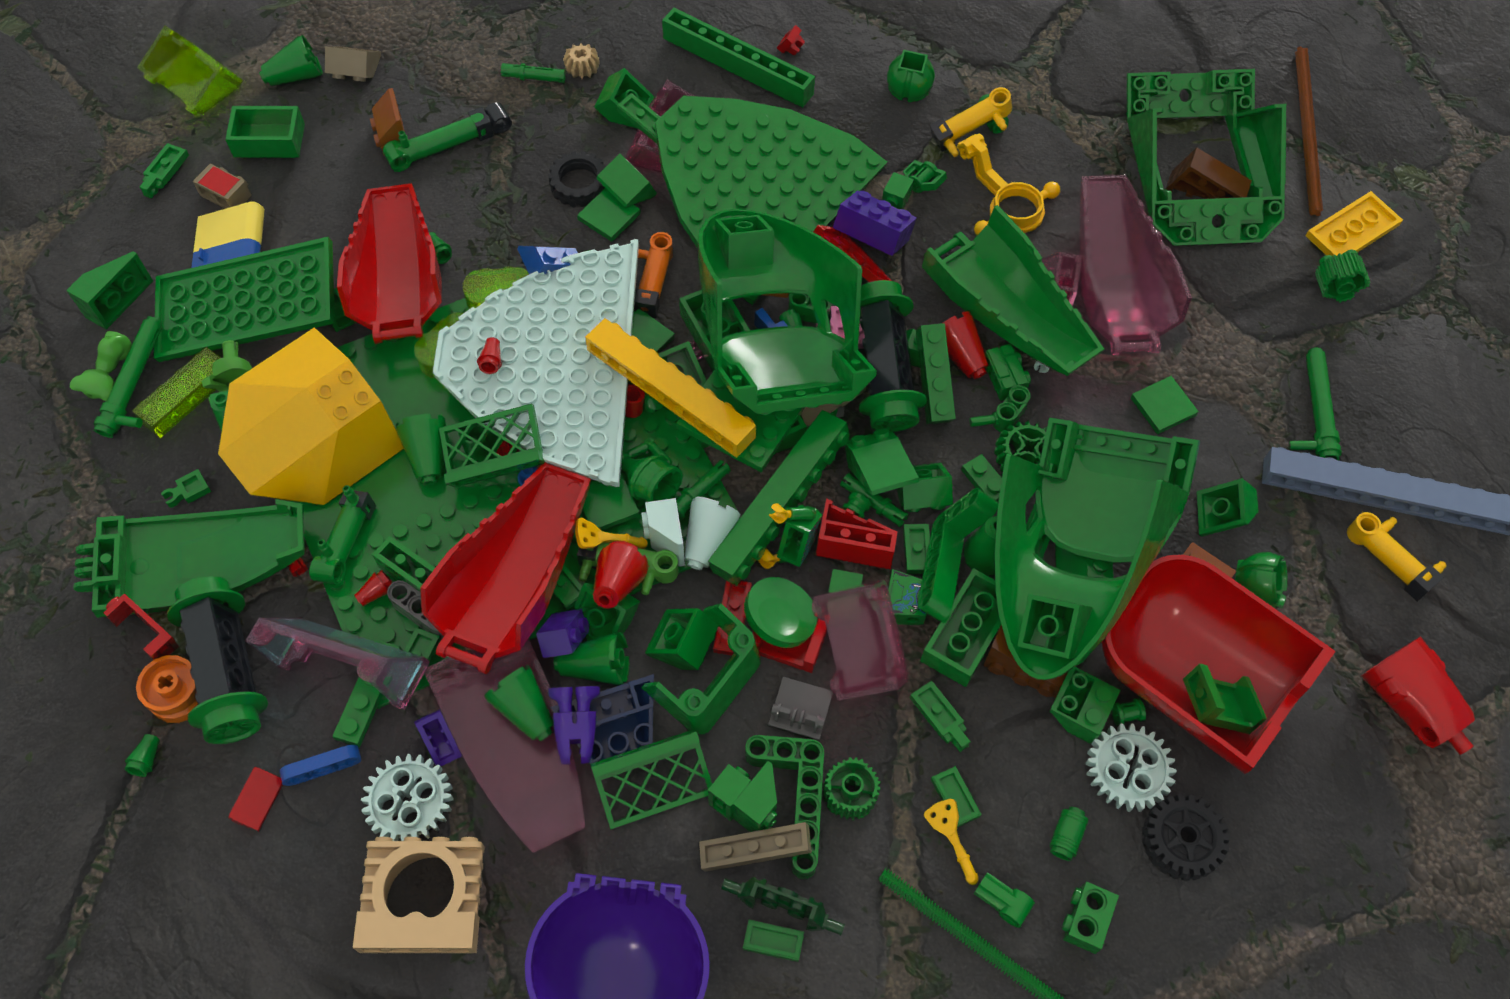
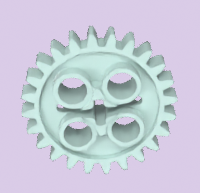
M1121 723L1117 727V731L1113 726H1110L1107 733L1102 731L1099 739H1094L1092 742L1094 748H1090L1087 752L1092 758H1089L1085 764L1093 768L1086 774L1087 776L1095 777L1090 784L1091 786H1100L1101 789L1097 793L1098 796L1104 793L1108 795L1106 799L1107 804L1114 799L1116 800V809L1126 804L1127 811L1130 812L1134 805H1136L1138 811L1141 812L1145 808V804L1149 809H1152L1155 806V802L1160 803L1164 800L1163 795L1167 796L1171 792L1168 786H1172L1175 780L1170 776H1173L1177 770L1169 766L1175 762V759L1166 757L1171 749L1161 748L1164 740L1155 741L1154 731L1146 735L1145 726L1136 731L1135 725L1131 723L1128 730H1126L1123 723ZM1116 746H1122L1127 754L1119 753ZM1135 746H1137L1139 750L1132 764L1133 772L1128 777L1127 789L1123 788V783L1130 769L1128 763L1133 758ZM1142 756H1148L1152 760L1153 765L1145 763ZM1108 770L1116 771L1120 778H1112ZM1135 780L1142 781L1146 789L1138 788Z
M407 754L405 761L396 756V764L393 765L386 760L385 770L379 767L376 768L379 774L377 778L373 776L368 777L373 785L363 788L369 794V796L361 798L364 804L369 805L362 809L364 815H370L366 818L365 822L368 825H373L371 830L375 834L381 832L380 837L390 836L393 841H398L399 838H401V841H404L405 837L419 838L421 834L429 839L430 834L428 830L432 828L435 831H439V827L436 824L437 821L446 822L447 820L442 813L452 810L446 804V802L453 800V796L446 793L453 789L450 783H445L449 777L446 773L440 774L443 770L440 765L433 767L434 762L432 759L429 758L424 763L422 755H418L415 761L411 754ZM409 776L407 784L398 786V781L401 777ZM427 788H432V794L428 798L422 799L421 793ZM404 797H412V800L410 802L407 800L403 802ZM394 800V804L390 809L382 810L383 804L386 801ZM417 812V818L413 822L405 823L408 814ZM398 815L397 820L393 821V818Z

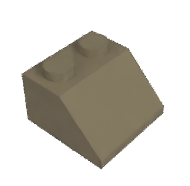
M325 46V73L332 74V78L345 79L346 75L353 76L354 81L366 82V78L374 77L381 57V51Z

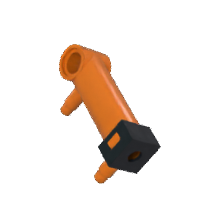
M658 232L653 234L650 238L649 251L642 249L638 251V258L647 260L639 289L635 291L634 312L640 309L655 319L660 307L659 298L669 261L673 257L672 238L668 233Z

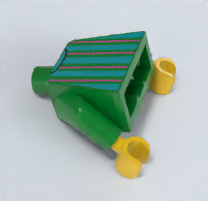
M775 503L771 506L775 513L769 514V516L778 524L786 521L779 551L776 552V555H772L768 549H765L764 555L758 561L766 569L773 567L776 562L779 564L789 562L800 567L817 538L823 515L818 509L811 506L799 505L798 507H789L788 510H785L780 504Z

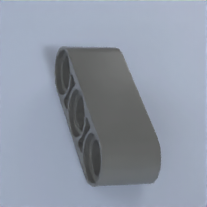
M405 581L393 582L387 590L393 607L420 628L440 636L442 640L444 636L422 613H416L421 608V592ZM400 594H407L404 598L397 599Z

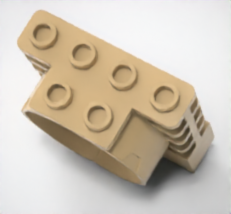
M376 837L375 841H367L366 848L368 851L364 862L365 875L362 878L363 891L360 894L361 908L360 911H357L353 949L359 953H477L480 919L478 908L482 885V861L485 850L483 843L479 842L478 838L462 837L461 841H450L447 837H434L432 841H421V838L405 837L404 841H393L390 837ZM425 858L442 859L449 866L454 879L453 894L447 907L435 917H426L420 912H412L405 917L394 916L387 907V898L390 887L398 874L408 865Z

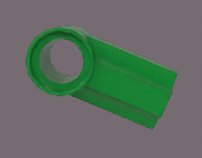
M988 872L974 892V895L999 911L998 914L1003 920L1017 928L1022 926L1035 905L1034 900L1026 893L1018 889L1012 890Z

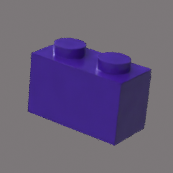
M582 609L553 613L536 633L543 658L572 654L588 634L589 622L584 617Z

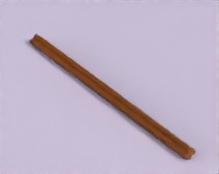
M1299 46L1295 52L1309 213L1310 215L1320 216L1321 211H1323L1309 55L1308 48Z

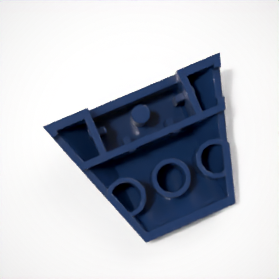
M654 674L601 691L599 696L591 701L590 711H596V729L590 764L653 743V698L641 687L644 683L654 682ZM577 699L572 700V712H577ZM558 705L550 707L554 713L559 712Z

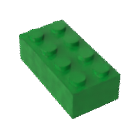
M973 568L954 599L950 614L945 620L940 622L926 645L920 662L964 687H967L1001 626L994 579Z

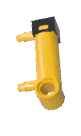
M998 87L991 91L988 98L946 121L941 118L930 124L932 138L941 152L948 149L953 157H957L959 152L955 146V140L991 120H994L1001 130H1005L1007 125L1003 118L1007 117L1012 111L1010 91L1006 88Z
M1364 512L1359 514L1347 528L1348 538L1357 545L1365 546L1407 585L1404 590L1417 602L1444 578L1441 574L1447 567L1444 561H1440L1434 566L1430 564L1426 568L1387 533L1397 523L1395 517H1391L1381 524L1380 519L1373 513Z

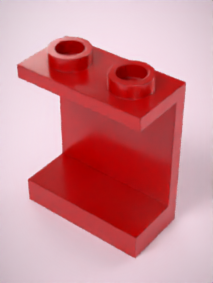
M126 594L113 598L106 605L107 610L103 613L116 627L134 612L158 634L143 649L152 660L165 655H171L179 647L173 637Z

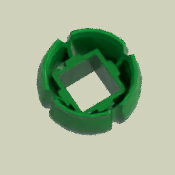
M903 50V53L891 62L887 72V83L891 94L899 100H903L906 97L908 102H916L925 98L933 87L935 79L934 68L928 59V55Z
M1259 552L1244 560H1238L1235 581L1275 609L1283 608L1286 596L1282 592L1287 591L1288 584L1286 561H1281L1284 559V556L1271 552Z

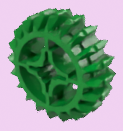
M1028 420L1025 422V425L1018 421L1015 427L1010 424L1006 430H1003L996 441L994 450L995 456H997L996 464H1001V471L1004 468L1006 454H1012L1009 448L1011 444L1014 445V450L1016 451L1013 455L1039 465L1041 459L1040 450L1043 449L1047 427L1041 429L1039 428V423L1032 426Z

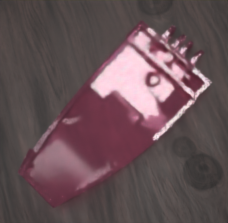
M529 638L520 651L496 658L487 674L479 672L478 668L450 657L423 669L445 721L467 765L494 807L532 853L585 829L583 804L574 757L571 753L570 765H562L557 749L554 726L551 728L553 733L541 742L538 738L532 741L484 698V695L491 688L493 691L498 689V682L520 667H525L528 664L532 669L553 719L554 712L550 707L557 705V703L548 695L550 685ZM464 647L463 651L481 658L484 656L482 653Z

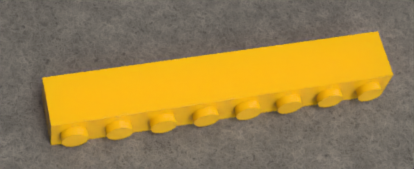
M604 318L585 336L587 350L626 377L737 458L756 438V425L751 418L742 416L730 403H724L718 399L714 392L707 388L704 389L697 384L692 376H686L672 362H666L655 350L648 349L642 345L637 337L625 333L617 323H611Z

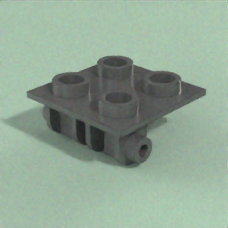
M783 677L775 704H773L768 726L820 740L834 691Z

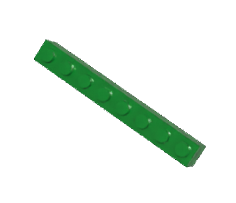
M673 8L663 18V39L802 108L814 95V75L676 8Z
M824 410L819 413L708 560L714 574L735 586H738L741 580H745L748 577L752 565L756 560L762 558L765 548L770 541L777 538L780 528L784 524V522L781 524L776 523L769 516V514L775 513L771 506L778 503L785 510H788L789 507H796L799 502L805 500L808 490L813 483L816 484L819 481L827 464L830 465L834 461L836 452L848 442L850 434L846 421Z

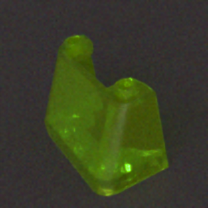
M164 25L137 67L145 73L143 77L154 85L156 82L162 84L181 98L183 103L186 104L185 109L195 116L198 113L201 115L205 114L237 90L244 81L201 48Z

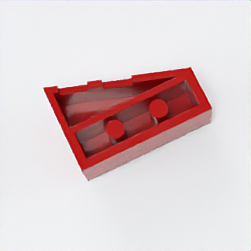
M826 498L816 556L891 569L897 531L872 519L865 520L854 515L855 511L848 508L847 510L841 509L833 505V501Z

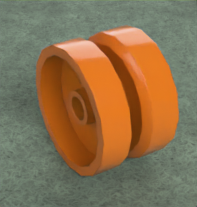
M165 655L154 659L146 665L138 676L136 684L138 699L158 719L167 723L188 720L189 712L199 705L195 698V693L197 692L195 681L190 673L191 663L178 655Z

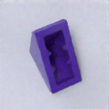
M440 709L415 721V725L435 765L443 766L462 756Z

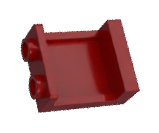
M820 615L812 635L803 644L792 648L772 645L753 631L760 656L812 673L829 627L830 618Z

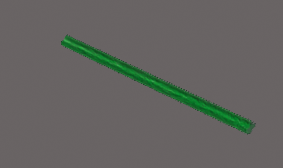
M885 868L878 879L880 883L883 882V885L886 884V887H889L888 889L891 888V891L897 892L900 898L903 897V900L906 899V902L912 903L911 906L915 905L914 908L918 907L917 910L921 909L920 912H923V915L926 914V917L929 916V919L935 920L938 926L941 925V928L944 927V930L950 931V935L953 933V937L956 935V939L959 938V941L965 942V946L968 944V948L971 946V950L974 949V952L980 953V957L982 955L983 959L986 957V961L992 962V966L994 964L995 968L999 966L998 970L1001 969V972L1005 971L1004 975L1008 973L1007 977L1011 975L1010 979L1013 977V981L1017 979L1016 983L1020 982L1019 986L1023 984L1022 988L1026 986L1025 990L1029 988L1028 992L1032 991L1031 995L1035 993L1034 997L1038 995L1037 999H1064L1063 996L1060 997V994L1057 995V992L1051 990V987L1048 988V985L1042 984L1041 980L1035 979L1036 976L1032 977V973L1029 974V971L1023 970V967L1017 965V962L1014 963V960L1008 959V956L1002 954V951L999 952V949L993 948V945H990L989 942L987 943V940L984 941V938L980 939L981 936L975 934V931L972 932V929L969 930V927L965 928L966 925L960 923V920L957 921V918L954 919V916L951 917V914L948 915L945 909L942 910V907L939 908V905L936 906V903L930 902V898L927 900V896L925 898L924 894L921 896L922 892L918 893L919 890L915 891L916 888L912 889L913 886L909 887L910 884H907V881L904 882V879L901 880V877L898 878V875L895 876V873L892 874V870L889 872V868L887 870Z

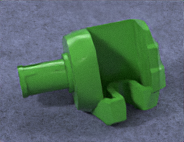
M228 340L222 343L223 358L213 362L212 375L202 380L204 388L216 389L219 392L228 391L229 383L252 369L247 360L238 356V342L234 343L233 340Z

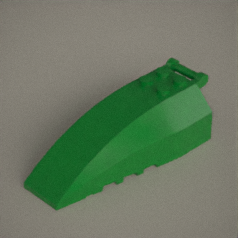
M998 205L994 206L988 224L973 241H970L962 232H958L945 244L935 250L930 247L924 254L922 268L953 302L963 310L969 311L980 323L1044 366L1068 376L1103 352V346L1088 324L1083 321L1082 315L1077 308L1074 309L1064 289L1061 290L1054 280V274L1044 266L1041 255L1028 236ZM957 246L962 247L943 260L940 258Z

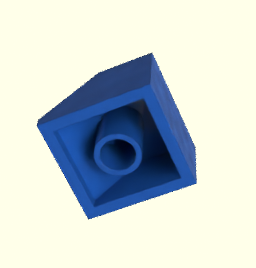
M518 246L517 248L529 274L536 271L547 274V270L553 272L571 265L569 262L562 263L561 259L578 253L576 248Z

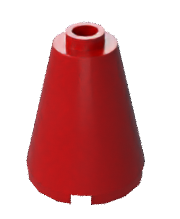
M969 311L962 312L964 317L957 319L956 316H953L943 322L945 323L948 356L968 378L974 377V379H978L987 373L985 369L989 365L973 316Z
M614 541L600 551L593 590V599L599 606L603 608L615 607L645 579L649 568L648 560L645 555L642 556L637 551L638 547L625 541Z

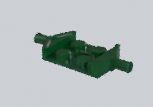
M752 877L746 883L742 882V885L725 878L721 890L738 895L737 897L749 908L753 909L756 900L760 899L761 904L768 908L777 909L778 906L788 910L787 914L800 920H803L804 917L809 918L806 928L808 931L826 929L840 936L842 935L845 924L829 919L823 903H817L813 897H810V899L801 897L794 891L783 887H775L767 884L766 879L757 880L756 877Z

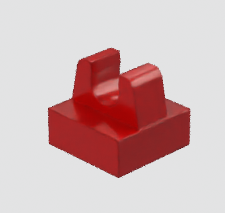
M795 25L785 34L777 49L781 53L788 51L792 55H796L800 51L799 48L805 43L799 35L802 30Z

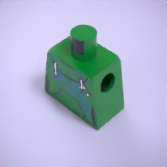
M892 569L882 619L883 624H924L927 613L918 608L922 579Z

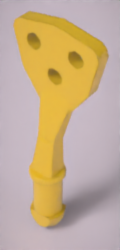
M579 518L576 521L575 535L578 546L581 549L594 548L601 543L625 541L641 549L647 547L648 542L643 537L638 538L627 533L613 534L603 532L594 523L584 518Z
M954 799L937 802L924 812V817L933 829L944 834L954 847L957 862L960 863L966 877L965 880L971 885H976L978 883V873L975 872L969 859L970 855L966 853L960 843L957 833L959 820L957 803ZM948 805L951 806L950 810H947ZM932 813H936L934 818H932ZM945 818H947L946 824L943 823V820Z

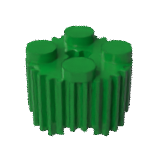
M1351 249L1343 254L1339 253L1337 256L1326 255L1319 260L1320 266H1317L1318 269H1316L1315 276L1323 297L1336 299L1339 303L1342 301L1346 302L1355 297V292L1370 286V279L1361 256L1357 254V251Z
M849 757V760H843L842 763L837 762V766L833 765L832 770H829L826 775L823 788L824 801L827 802L829 811L836 816L839 814L840 818L845 817L846 820L849 817L852 820L855 817L857 819L864 818L870 813L877 802L880 792V781H878V777H875L876 772H872L873 768H868V764H865L863 759L858 761L857 757L854 760ZM848 785L854 786L855 792L848 791Z

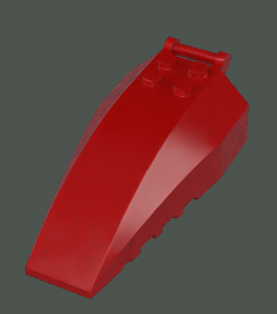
M411 183L367 189L361 204L362 207L358 211V221L353 224V234H349V244L344 247L339 260L337 290L344 314L372 330L375 344L383 343V340L411 336L416 338L424 337V323L442 303V281L436 251L413 185Z
M545 462L524 481L522 486L512 492V497L504 504L500 503L496 507V512L488 519L484 518L472 534H466L446 553L420 587L422 614L444 636L437 646L436 655L443 658L448 656L478 668L479 672L487 674L496 658L522 649L546 612L575 533L576 521L580 518L591 478ZM453 643L482 653L484 656L482 658L452 647Z

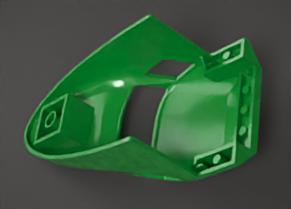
M730 209L715 213L705 220L698 235L700 282L712 347L713 364L717 374L731 394L756 414L768 415L774 411H794L796 408H817L819 405H839L846 401H852L876 377L877 372L858 351L862 283L861 265L816 233L789 220L767 213L744 209ZM776 293L806 294L810 297L817 327L781 326L734 333L722 338L723 302L747 296ZM825 301L839 308L845 339L832 333Z
M1049 418L1039 465L1015 455L1006 454L997 511L995 543L996 597L998 613L1007 646L1019 667L1029 676L1035 679L1049 680L1064 675L1082 663L1113 628L1133 597L1148 568L1156 559L1182 517L1190 493L1200 445L1199 440L1175 436L1172 438L1080 425L1074 421ZM1036 491L1038 518L1027 531L1025 520L1026 503ZM1045 534L1059 548L1075 555L1109 562L1132 563L1127 575L1116 578L1086 577L1050 566L1035 553L1034 549L1042 535Z

